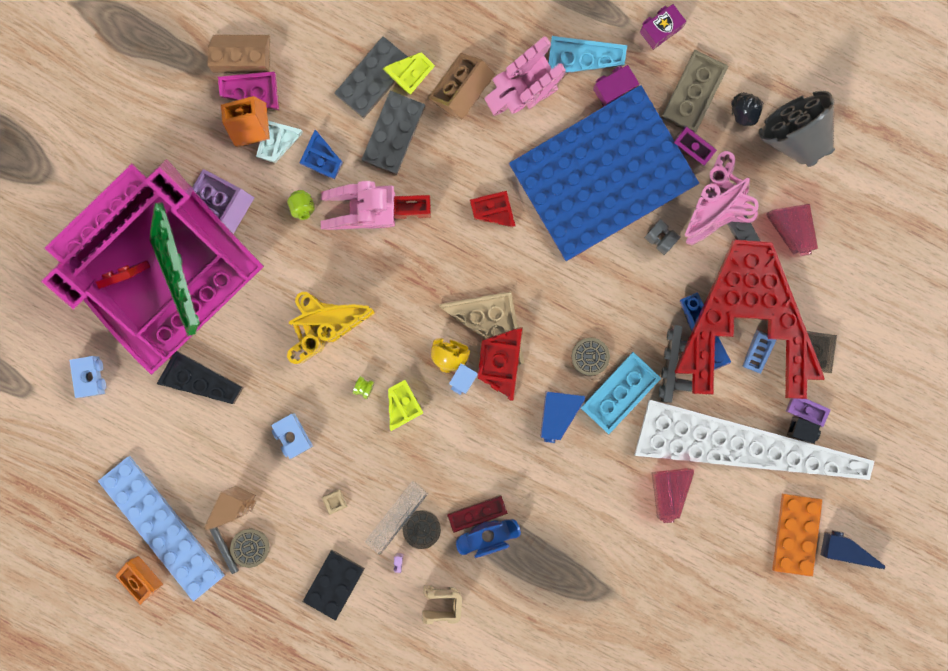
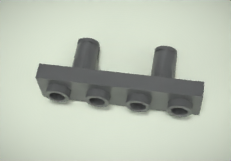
M673 325L667 331L669 345L664 351L666 366L662 368L661 378H664L663 386L659 388V397H661L663 402L672 403L674 390L692 392V381L678 379L675 373L678 355L684 351L688 342L681 339L682 326Z

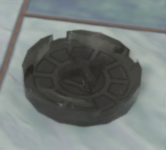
M417 510L411 513L404 521L402 528L405 540L409 545L417 549L431 547L437 542L441 533V525L437 516L426 510Z

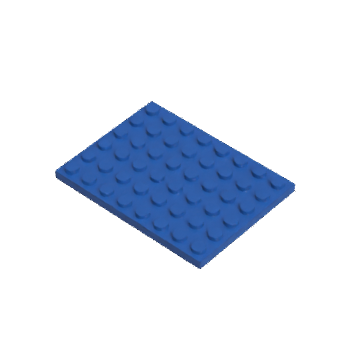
M642 85L509 163L566 262L699 185V181L677 144L674 143V139Z

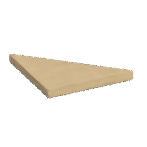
M511 291L439 304L442 310L484 339L518 328ZM520 348V364H524L522 348Z

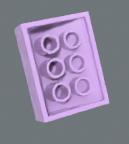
M205 169L202 170L192 187L233 234L254 200L253 196L241 188Z

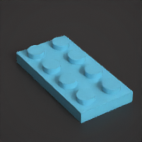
M632 352L580 408L607 434H610L660 381L661 377Z

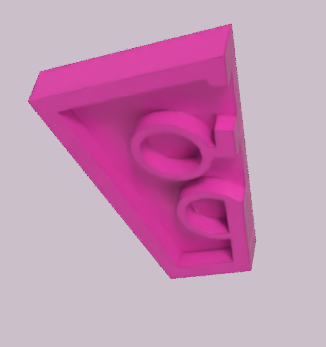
M275 72L218 77L219 96L221 98L237 101L255 96L266 102L267 108L279 111Z

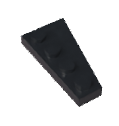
M179 351L172 355L157 382V385L230 404H235L244 388Z

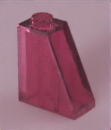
M810 204L775 209L766 213L767 218L793 255L800 253V257L812 255V251L818 249Z
M685 468L652 472L656 514L660 521L663 520V523L675 522L674 519H680L694 475L693 469Z

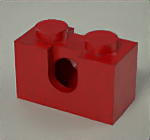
M430 195L394 196V219H407L408 216L431 218ZM406 201H417L415 203H406Z

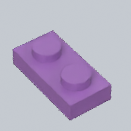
M791 398L786 412L824 427L831 409L808 399Z

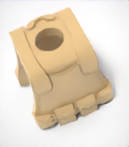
M431 585L423 587V594L428 599L453 598L452 612L423 610L422 621L424 624H433L434 621H447L450 624H454L460 621L462 598L461 593L456 588L434 589Z

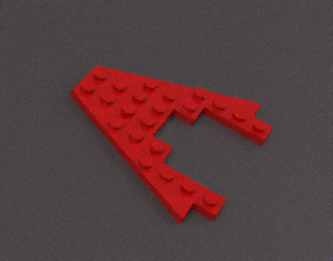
M732 241L677 364L675 373L692 374V394L714 395L715 336L734 337V318L768 320V339L786 340L785 398L807 399V380H825L773 242Z

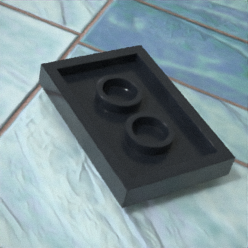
M331 550L302 602L336 621L365 568Z

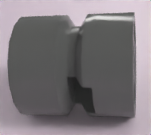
M660 219L644 238L652 245L656 244V249L665 255L681 236L674 230L669 231V226ZM663 233L665 236L660 240L657 236Z

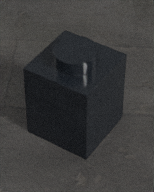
M792 417L787 436L815 444V441L819 439L821 430H819L821 425Z

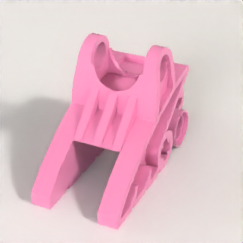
M547 37L540 39L534 46L517 58L515 62H512L506 68V71L493 78L497 88L484 99L494 116L501 114L508 108L511 114L522 110L526 105L531 109L538 102L558 90L557 84L566 73V70L562 64H558L553 69L550 67L544 56L551 45Z
M729 151L719 154L713 169L710 171V184L704 187L685 233V237H688L686 244L694 245L711 235L719 227L730 222L751 223L757 218L758 201L747 195L750 179L741 180L732 175L735 167V157ZM726 160H729V163H727L724 168L723 163H725ZM729 180H733L737 185L732 184ZM746 202H753L755 204V207ZM743 215L754 216L751 219H747Z
M361 181L358 184H349L322 191L321 200L324 201L350 200V215L322 220L321 229L340 230L395 227L394 186H375V182Z

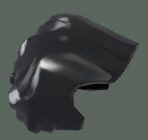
M739 93L731 101L732 115L734 114L738 124L753 126L759 121L764 103L759 97L751 93Z

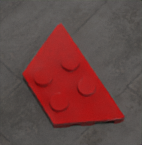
M523 327L483 339L481 344L478 379L489 384L497 392L499 391L507 396V399L513 401L515 396Z

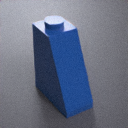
M545 391L540 437L544 438V442L555 443L556 440L562 439L585 401V396Z

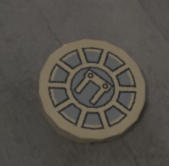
M586 338L574 346L571 359L577 371L581 374L592 376L598 375L606 369L609 364L610 355L605 343L596 338Z
M253 528L244 529L236 534L230 546L231 556L234 561L240 566L247 568L256 567L264 562L270 549L269 540L266 535Z

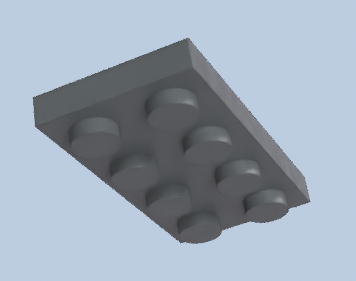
M382 36L334 94L364 119L395 83L383 70V67L405 59L408 56Z
M390 91L362 157V162L397 175L425 109V104Z

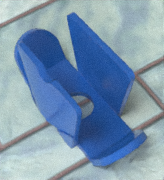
M514 519L481 523L473 527L470 532L457 537V550L461 555H467L472 551L478 550L474 555L475 558L504 550L510 547L504 541L520 537V527ZM484 531H493L494 539L490 542L484 541L482 538Z

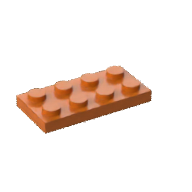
M782 493L773 571L813 577L822 499Z

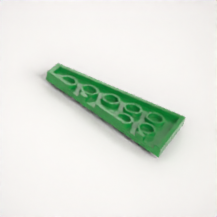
M163 202L155 203L149 240L187 336L195 335L200 322L198 315L195 314L181 266L182 259L180 254L177 253Z

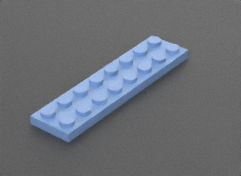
M131 456L124 459L98 480L192 601H195L225 576Z

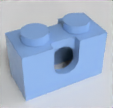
M99 356L69 360L75 398L105 394L106 382L104 378L101 379L100 371H103V362ZM89 372H91L93 375V379L91 381H88L87 375Z
M460 364L449 383L452 385L451 390L459 395L462 392L466 394L478 373Z
M295 413L271 425L273 428L271 432L276 440L280 439L283 444L281 450L285 457L288 456L289 459H292L313 447ZM288 432L294 434L295 439L293 442H289L286 439Z

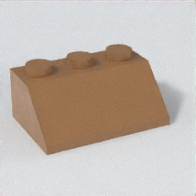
M213 35L208 46V67L213 73L270 72V35Z
M460 53L428 99L451 116L462 120L468 114L475 101L479 99L486 86L490 84L495 73L482 59Z
M237 486L221 491L204 529L208 531L243 517L249 511L252 512L256 501H254L256 495Z

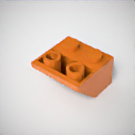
M252 96L221 105L222 123L235 147L270 139L266 102Z

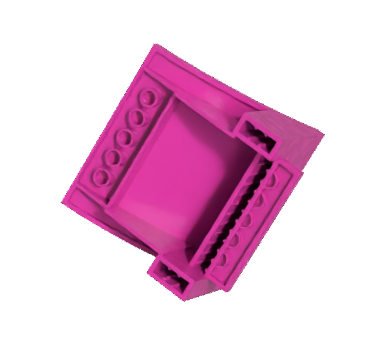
M167 159L148 177L135 165L130 164L44 248L59 263L41 281L72 309L76 308L84 300L111 334L151 375L193 336H187L149 240L155 203L163 202L177 253L180 254L182 259L181 266L195 314L199 317L200 325L197 327V331L264 267L207 206ZM145 260L148 261L150 268L129 279L98 289L95 283L102 279L101 275L113 270L116 273L118 268L125 265L130 267Z

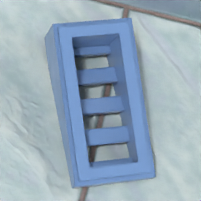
M756 330L742 366L761 374L776 340L768 339L767 333ZM760 339L767 340V344L760 342ZM757 346L765 348L764 351L757 349ZM755 352L757 354L762 355V357L758 358L756 356H753V354ZM754 360L756 362H759V365L757 366L755 364L750 363V361Z

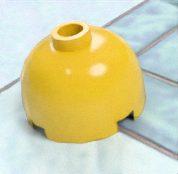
M444 338L433 340L431 357L434 364L440 368V371L445 373L457 371L460 364L465 365L467 363L470 350H468L466 345L455 340H450V343L443 342Z

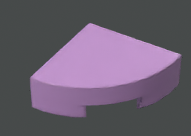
M397 553L394 557L393 571L395 573L402 572L404 555L402 553Z

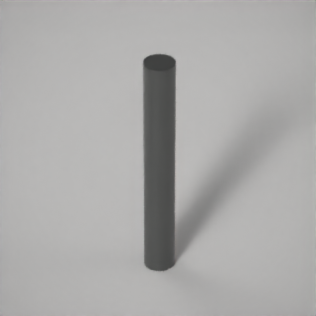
M218 528L210 529L231 574L238 572L239 570Z

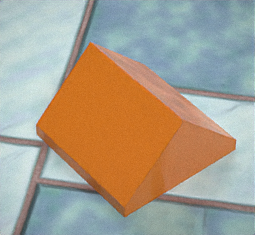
M139 556L129 560L116 575V578L140 605L164 585Z

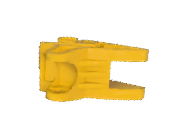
M300 292L295 298V303L302 315L288 322L290 325H293L299 343L288 350V360L293 364L306 362L317 353L323 351L325 347L324 341L335 342L339 340L341 336L349 333L352 328H356L363 323L362 320H367L375 312L369 306L321 303L314 295L308 292ZM306 298H309L310 302L305 306L304 301ZM300 327L304 328L306 334L304 338L302 336ZM331 328V330H332V331H330V335H331V336L327 338V336H326V335H328V331H327V330ZM312 340L316 341L314 349L310 346ZM303 350L306 351V352H303V353H301V354L299 355L300 360H299V359H294V357L296 356V354L294 353L295 351H296V352H302Z

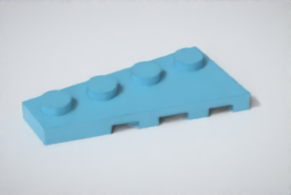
M552 36L548 63L552 69L558 64H562L566 73L624 66L627 45Z

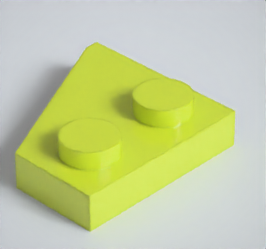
M420 52L383 67V70L408 94H412L435 65Z
M406 380L388 389L389 426L391 431L424 413Z

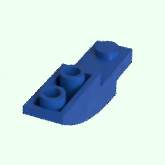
M698 292L680 300L691 331H693L704 306ZM715 336L714 371L731 363L724 346L717 336Z

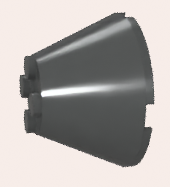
M815 91L813 96L804 98L802 95L773 112L764 121V128L759 129V136L762 141L799 164H806L807 167L814 166L819 159L835 151L833 147L834 98L828 91Z

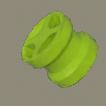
M360 376L355 384L353 394H360L364 399H368L374 382L366 381L364 377Z

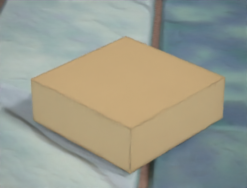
M340 489L322 497L329 515L348 507Z

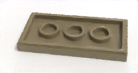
M694 50L661 119L682 129L686 125L696 133L729 66Z

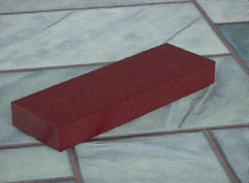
M499 495L451 512L447 516L452 531L455 533L508 513L503 498Z

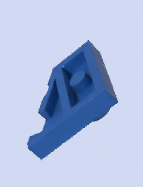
M314 130L299 163L335 180L343 162L318 131Z

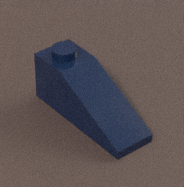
M834 530L831 533L824 532L821 556L885 570L884 564L850 538L845 537L843 532Z

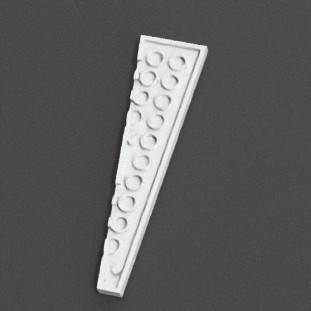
M653 400L648 401L634 453L635 456L867 480H870L874 461Z

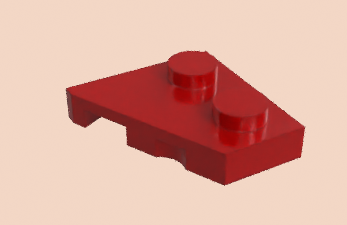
M507 190L470 199L475 220L512 228L516 227Z
M147 260L130 267L125 265L118 268L116 273L111 270L102 274V279L95 283L98 289L129 279L150 268Z

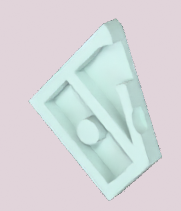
M268 121L270 139L260 142L256 157L276 163L302 135L303 131Z

